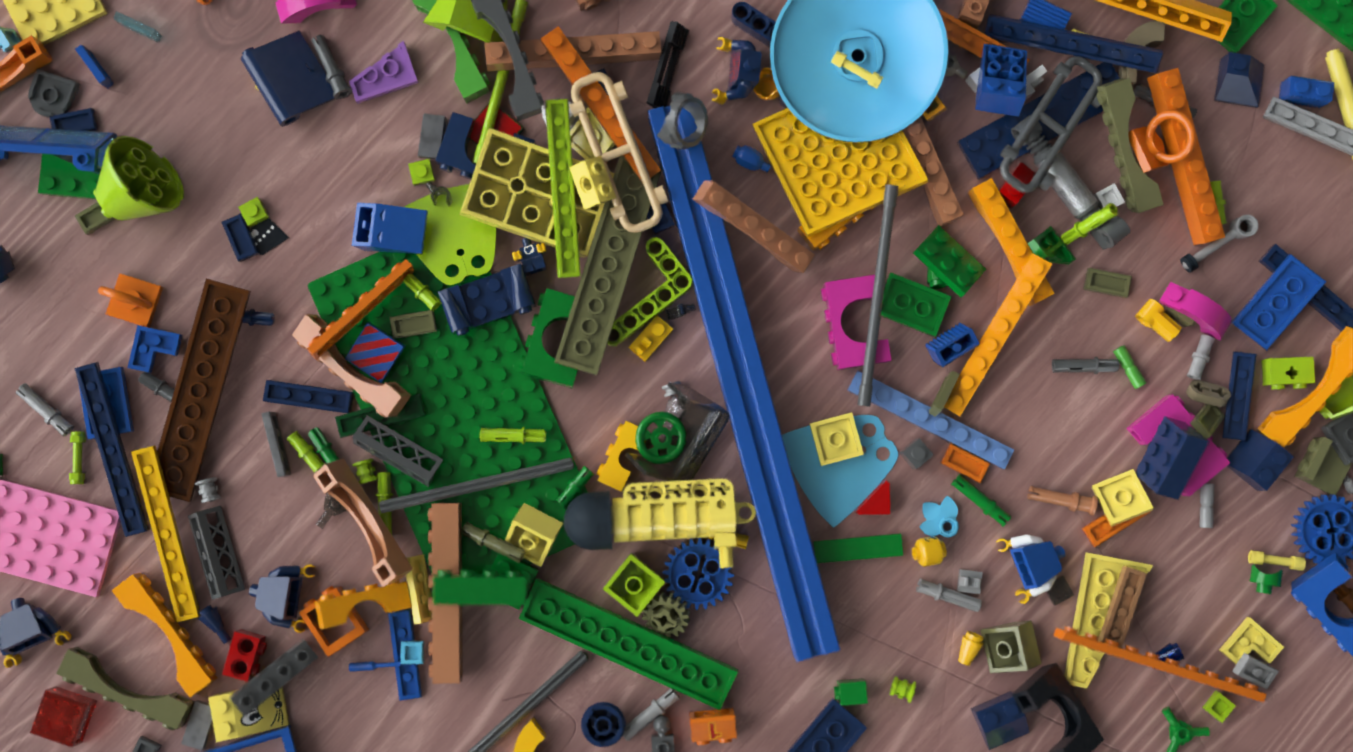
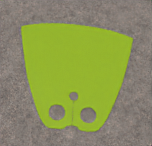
M469 184L435 192L405 206L406 208L428 211L423 254L416 255L434 276L446 285L460 283L469 275L480 276L491 270L494 262L496 227L459 215ZM463 249L464 254L462 256H458L457 250ZM477 255L484 257L485 264L483 267L474 268L471 264L473 257ZM452 264L458 266L459 273L457 276L448 277L445 270L447 266Z

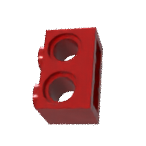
M243 629L234 631L222 675L246 682L255 677L260 671L261 665L258 664L260 655L263 656L267 647V643H265L266 636ZM247 639L253 642L252 651L248 650L245 646ZM240 661H243V662L246 663V665H247V671H246V672H243V671L240 670V668H239V663H240Z

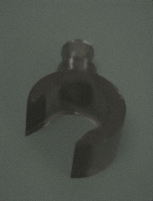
M432 182L426 184L435 206L436 199L441 194L447 195L446 202L448 206L451 205L452 196L447 188L437 187Z
M679 304L675 308L665 309L668 320H673L687 315L690 311H695L696 307L695 304Z

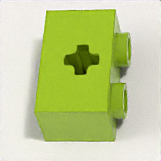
M1314 357L1268 358L1261 360L1263 386H1271V390L1285 389V385H1293V389L1307 388V384L1315 383Z

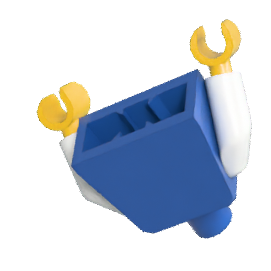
M1028 534L1012 537L1008 541L1005 539H998L996 541H1004L1006 543L1004 549L998 550L1000 552L1006 551L1008 547H1013L1010 552L1024 588L1029 589L1027 591L1024 589L1016 590L1015 596L1021 593L1026 594L1024 599L1019 600V603L1025 604L1029 601L1030 596L1036 597L1052 588L1057 579V574L1062 571L1059 560L1064 558L1066 554L1062 546L1054 547L1051 541L1044 542L1041 537Z

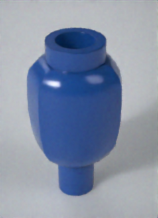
M738 145L732 155L737 164L752 171L761 169L768 173L771 167L770 164L764 162V158L759 151L747 145L742 147Z

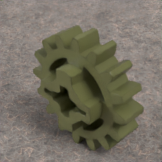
M662 592L660 597L655 594L643 609L642 620H647L645 627H652V630L655 632L657 631L662 635L666 634L669 638H671L672 633L678 637L680 631L685 632L690 621V610H685L688 604H681L680 596L675 599L673 598V593L666 596L665 592Z

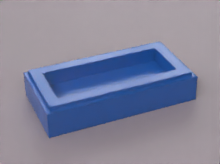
M83 45L75 48L101 85L107 89L114 85V82L88 48Z

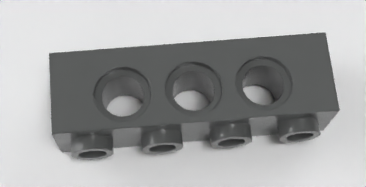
M302 638L229 696L230 700L245 717L315 661L318 656Z

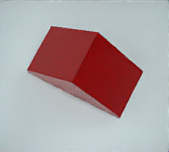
M883 480L854 512L858 515H889L890 483L887 480Z

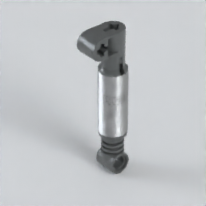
M1028 115L1011 129L1015 140L1031 115ZM1039 121L1023 144V146L1027 145V150H1031L1030 154L1034 153V164L1038 169L1053 147L1051 143L1047 144L1049 142L1048 139L1044 140L1045 135H1040L1043 130ZM1060 152L1048 170L1056 177L1051 187L1059 195L1058 197L1062 199L1063 203L1066 204L1065 206L1071 211L1072 215L1076 219L1083 221L1100 210L1098 207L1099 202L1088 187H1086L1080 176L1077 175L1075 169L1065 159L1066 157ZM1115 216L1090 231V234L1102 250L1115 246L1130 233V228L1122 218Z

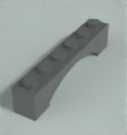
M471 0L477 18H483L497 31L510 53L515 70V86L513 94L509 95V102L517 122L542 113V106L545 104L541 93H536L533 86L537 83L533 72L528 73L526 65L529 62L525 51L520 52L518 46L521 43L517 31H512L510 26L513 23L509 10L505 11L502 3H505V0Z

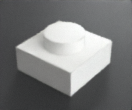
M1115 183L1094 194L1101 209L1109 203H1113L1116 207L1125 203Z

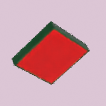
M489 103L474 120L475 124L469 139L476 145L480 140ZM499 107L494 130L513 136L514 133L520 135L524 127Z

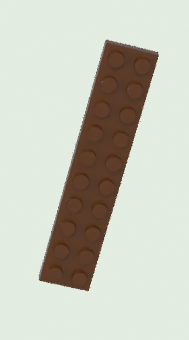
M207 278L157 450L169 497L191 502L196 487L195 483L199 477L251 294L249 290Z

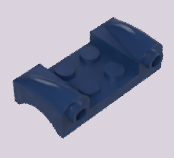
M521 263L500 270L501 272L438 291L452 334L462 336L469 333L470 329L516 313L522 315L533 311L532 308L536 307V303Z

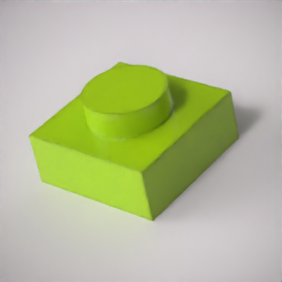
M430 159L408 164L414 186L435 181Z
M258 197L239 206L243 218L249 227L269 218L261 199Z
M1215 690L1202 708L1216 720L1223 723L1236 705Z

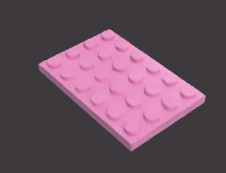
M0 479V572L99 597L121 522L117 510Z

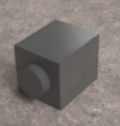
M920 438L914 439L899 452L912 469H918L933 456V453Z

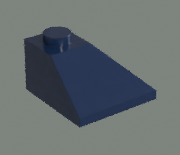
M1233 52L1226 54L1220 59L1214 101L1259 107L1264 64L1251 55Z

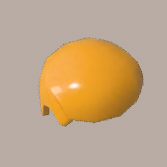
M767 67L760 71L759 82L753 89L756 95L763 100H774L780 96L773 79L772 70Z

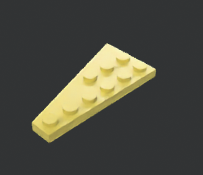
M1086 552L1073 628L1079 630L1078 634L1085 636L1087 632L1100 636L1123 566L1148 573L1153 565ZM1070 642L1064 674L1070 685L1088 688L1104 653Z

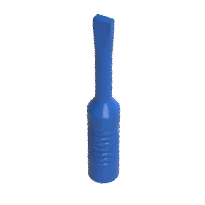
M374 661L349 663V671H370L381 667H401L402 664L401 661L389 663H375Z

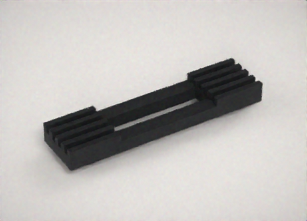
M676 21L670 22L648 95L647 104L653 108L667 107L671 94L669 89L680 52L684 50L689 30ZM673 47L672 53H671V56H670V60H669V63H668V66H667V70H666V73H665V76H664V80H663V83H662V85H661V81H662V78H663V75H664V71H665V68H666V65H667V61H668V58H669V55H670V51H671V48Z

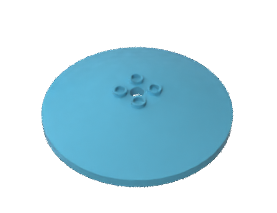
M788 0L776 20L770 46L773 79L777 91L787 108L800 122L814 132L844 142L859 143L880 140L892 136L911 125L926 111L936 97L942 85L948 61L946 29L933 0ZM856 50L864 53V59L860 62L852 59L851 55ZM836 52L844 53L850 61L871 73L875 71L884 77L878 88L871 87L867 84L868 81L844 67L839 68L831 63Z

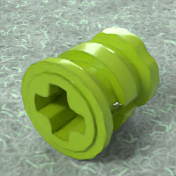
M373 458L352 464V467L357 468L355 473L356 476H359V484L377 480V476L374 474V471H376L375 466L372 467L371 464L374 461Z
M895 676L889 695H898L900 699H903V697L907 698V702L910 703L915 693L916 682L914 681L911 684L908 683V680L903 679L902 681Z

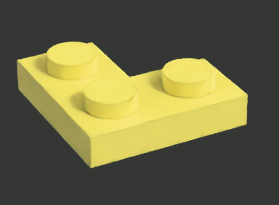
M1246 617L1219 651L1235 665L1244 653L1249 654L1252 650L1266 663L1270 664L1284 646L1253 619Z

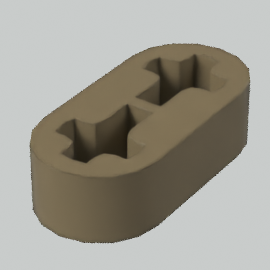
M1193 380L1186 390V394L1190 399L1217 407L1225 406L1231 397V393L1227 388L1200 380Z

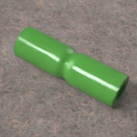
M1123 345L1115 349L1113 353L1119 360L1122 368L1125 369V373L1134 389L1145 385L1146 381L1138 367L1134 364V360L1126 346Z

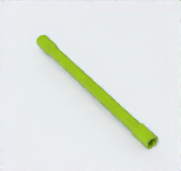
M525 0L515 1L511 16L513 23L510 26L512 31H517L518 35L528 7V2ZM501 70L497 73L480 140L476 146L472 161L475 165L488 129H494L509 70Z

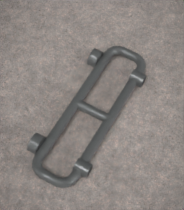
M1080 56L1071 57L1065 64L1060 62L1053 71L1057 75L1019 136L1012 146L1008 144L1000 153L1004 158L1000 165L1002 178L1022 193L1033 192L1037 187L1046 191L1053 184L1056 177L1048 171L1088 106L1090 104L1095 108L1100 106L1097 100V86L1102 85L1101 72L1096 66ZM1079 65L1093 76L1094 81L1064 128L1044 111L1064 80L1071 73L1072 67ZM1040 120L1060 136L1031 182L1024 184L1010 173L1009 167Z

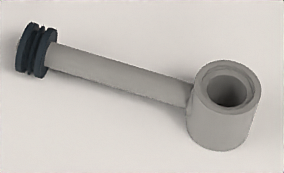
M1243 215L1232 220L1229 225V232L1225 234V238L1215 240L1193 256L1189 253L1186 254V256L1180 258L1182 266L1187 272L1191 273L1199 267L1198 262L1234 238L1244 239L1254 235L1259 226L1257 219L1252 215ZM1241 222H1244L1247 225L1246 232H1243L1241 230Z

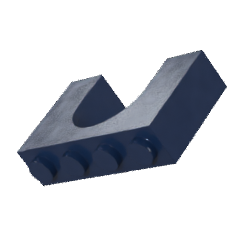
M452 112L435 160L440 165V169L452 173V170L461 172L460 176L470 180L476 166L468 157L469 138L475 124L473 118ZM516 133L513 135V137L537 145L534 139Z

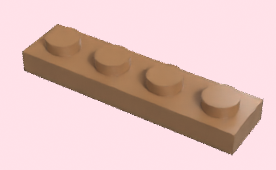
M1127 566L1122 567L1098 641L1105 643V640L1109 639L1118 642V647H1123L1147 573Z

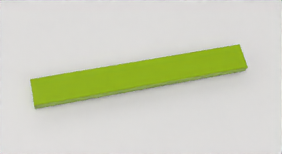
M568 99L545 100L558 278L580 277L574 180L569 167L573 166Z

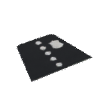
M270 218L250 228L260 255H264L289 238Z

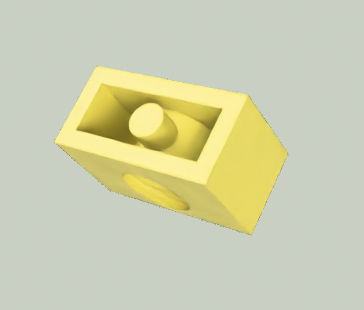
M601 156L584 160L569 167L584 210L616 198Z

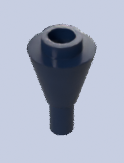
M209 605L199 612L201 616L198 619L216 633L223 644L231 640L224 629L217 606L212 607Z

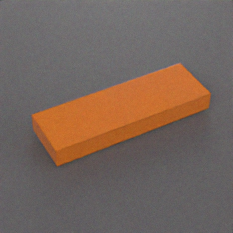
M1150 512L1112 527L1105 514L1082 527V530L1092 546L1096 547Z

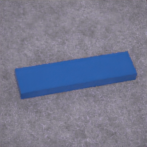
M411 609L388 613L394 662L401 661V641H415ZM402 664L401 667H395L399 701L421 698L422 688L419 665Z

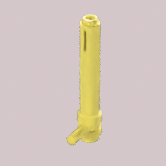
M1335 49L1326 53L1327 57L1325 60L1331 80L1335 83L1334 90L1345 127L1353 130V84L1343 52H1340V49Z

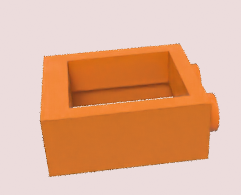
M332 585L321 592V594L324 596L334 593V596L338 597L343 596L342 591L344 590L341 586L334 589ZM314 598L303 604L305 609L299 612L327 657L335 654L369 631L356 608L353 607L348 617L355 626V629L330 645L310 612L316 609L315 602L317 601Z

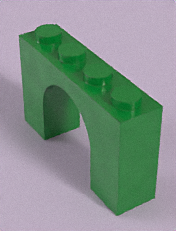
M546 288L545 294H540L537 304L541 306L539 315L534 314L531 326L535 327L533 335H528L525 347L529 349L526 356L522 355L519 368L522 369V375L573 389L578 370L555 363V358L551 357L543 347L542 336L546 328L553 322L568 320L575 296Z

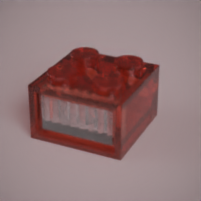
M57 686L47 689L43 694L30 733L69 747L81 744L97 700Z

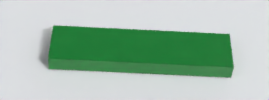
M901 533L813 541L814 555L817 563L903 556Z

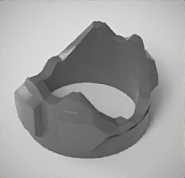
M674 93L671 95L670 113L665 118V123L657 136L664 143L669 144L670 147L685 150L697 145L704 137L708 125V114L704 103L700 99L693 97L692 94ZM682 108L692 114L697 126L696 131L685 138H681L678 132V117Z

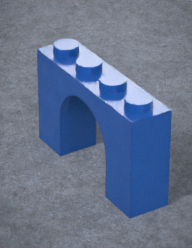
M1335 552L1292 581L1291 594L1299 603L1302 601L1305 604L1307 612L1313 619L1318 618L1322 623L1321 626L1324 631L1337 639L1339 647L1344 652L1348 651L1353 656V618L1339 617L1333 614L1325 605L1327 595L1352 577L1351 568Z

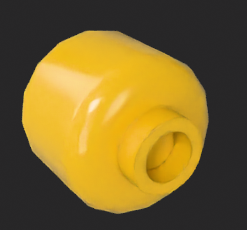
M936 536L920 538L915 542V547L912 548L913 559L917 560L923 567L942 563L947 554L945 543Z

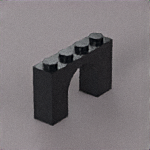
M1057 663L1041 667L1011 694L1023 714L1039 710L1049 700L1053 701L1060 708L1065 720V732L1062 739L1048 752H1092L1104 741L1103 736Z

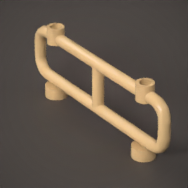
M601 72L584 76L573 84L571 89L573 103L569 104L573 116H579L594 157L601 156L616 195V198L612 199L614 207L610 208L614 220H620L621 225L628 232L638 233L652 228L660 222L663 214L661 205L669 202L663 185L654 188L620 102L628 98L625 86L622 81L613 84L611 78ZM596 81H601L605 85L627 141L626 145L606 153H602L585 105L580 97L581 88ZM630 152L654 211L652 218L638 224H632L629 221L606 163Z

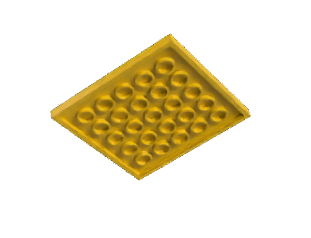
M788 108L752 124L807 237L882 204L885 185L899 186L898 196L928 183V178L903 131L871 142H844L814 132L800 122Z

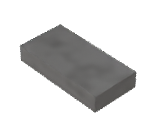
M423 113L418 157L436 159L444 136L445 116Z
M199 700L195 701L181 744L198 750L205 749L213 725L209 703Z

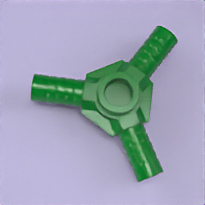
M1170 707L1162 709L1163 715L1170 724L1169 738L1172 740L1166 752H1177L1180 745L1183 746L1192 740L1193 737L1210 736L1209 727L1192 728L1191 725L1177 720Z

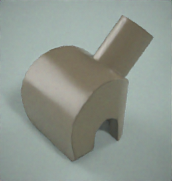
M949 52L945 76L951 77L956 74L964 79L968 71L959 66L960 63L956 56H952Z

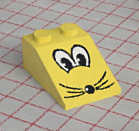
M283 686L245 717L229 697L237 690L217 693L209 697L216 742L289 725Z

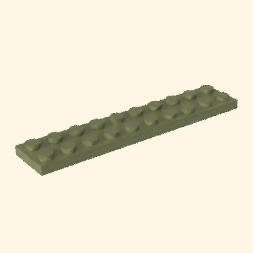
M620 156L613 181L629 221L632 224H638L646 221L651 203L644 185L625 158ZM661 172L651 178L654 188L657 187ZM612 200L604 204L554 361L557 364L596 376L600 369L642 232H628L623 228L619 219L614 220L610 208L614 207Z

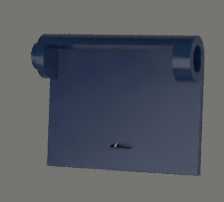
M300 30L257 48L250 47L242 52L243 55L240 60L281 127L295 122L301 113L335 99L331 84L326 81V73Z

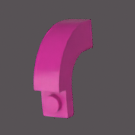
M278 0L276 2L281 23H301L306 17L318 11L354 8L357 6L356 0Z
M1172 282L1169 283L1160 299L1161 304L1194 320L1200 326V332L1219 341L1222 340L1232 321L1229 313L1210 298L1193 289L1188 290Z

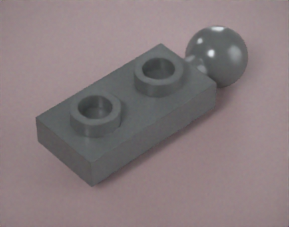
M658 716L653 722V727L658 732V735L651 736L652 752H674V734H667L671 727V722L666 716Z

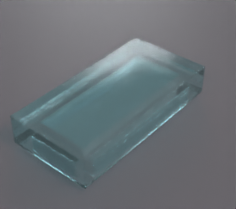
M116 11L113 18L121 26L155 42H160L162 35L158 31Z

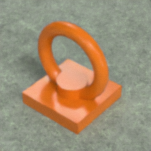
M1175 110L1163 111L1153 117L1148 126L1136 128L1128 132L1129 142L1144 173L1186 159L1192 153L1197 139L1196 129L1191 119L1184 113ZM1167 119L1179 121L1187 132L1185 147L1182 151L1173 155L1166 154L1164 143L1156 133L1157 126Z
M119 273L114 289L101 286L98 288V293L111 298L106 315L150 328L163 287Z

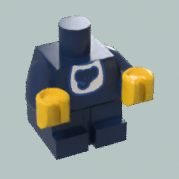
M522 239L524 247L519 248L520 250L517 252H512L514 261H521L526 276L548 270L542 255L547 251L545 243L532 244L530 239Z

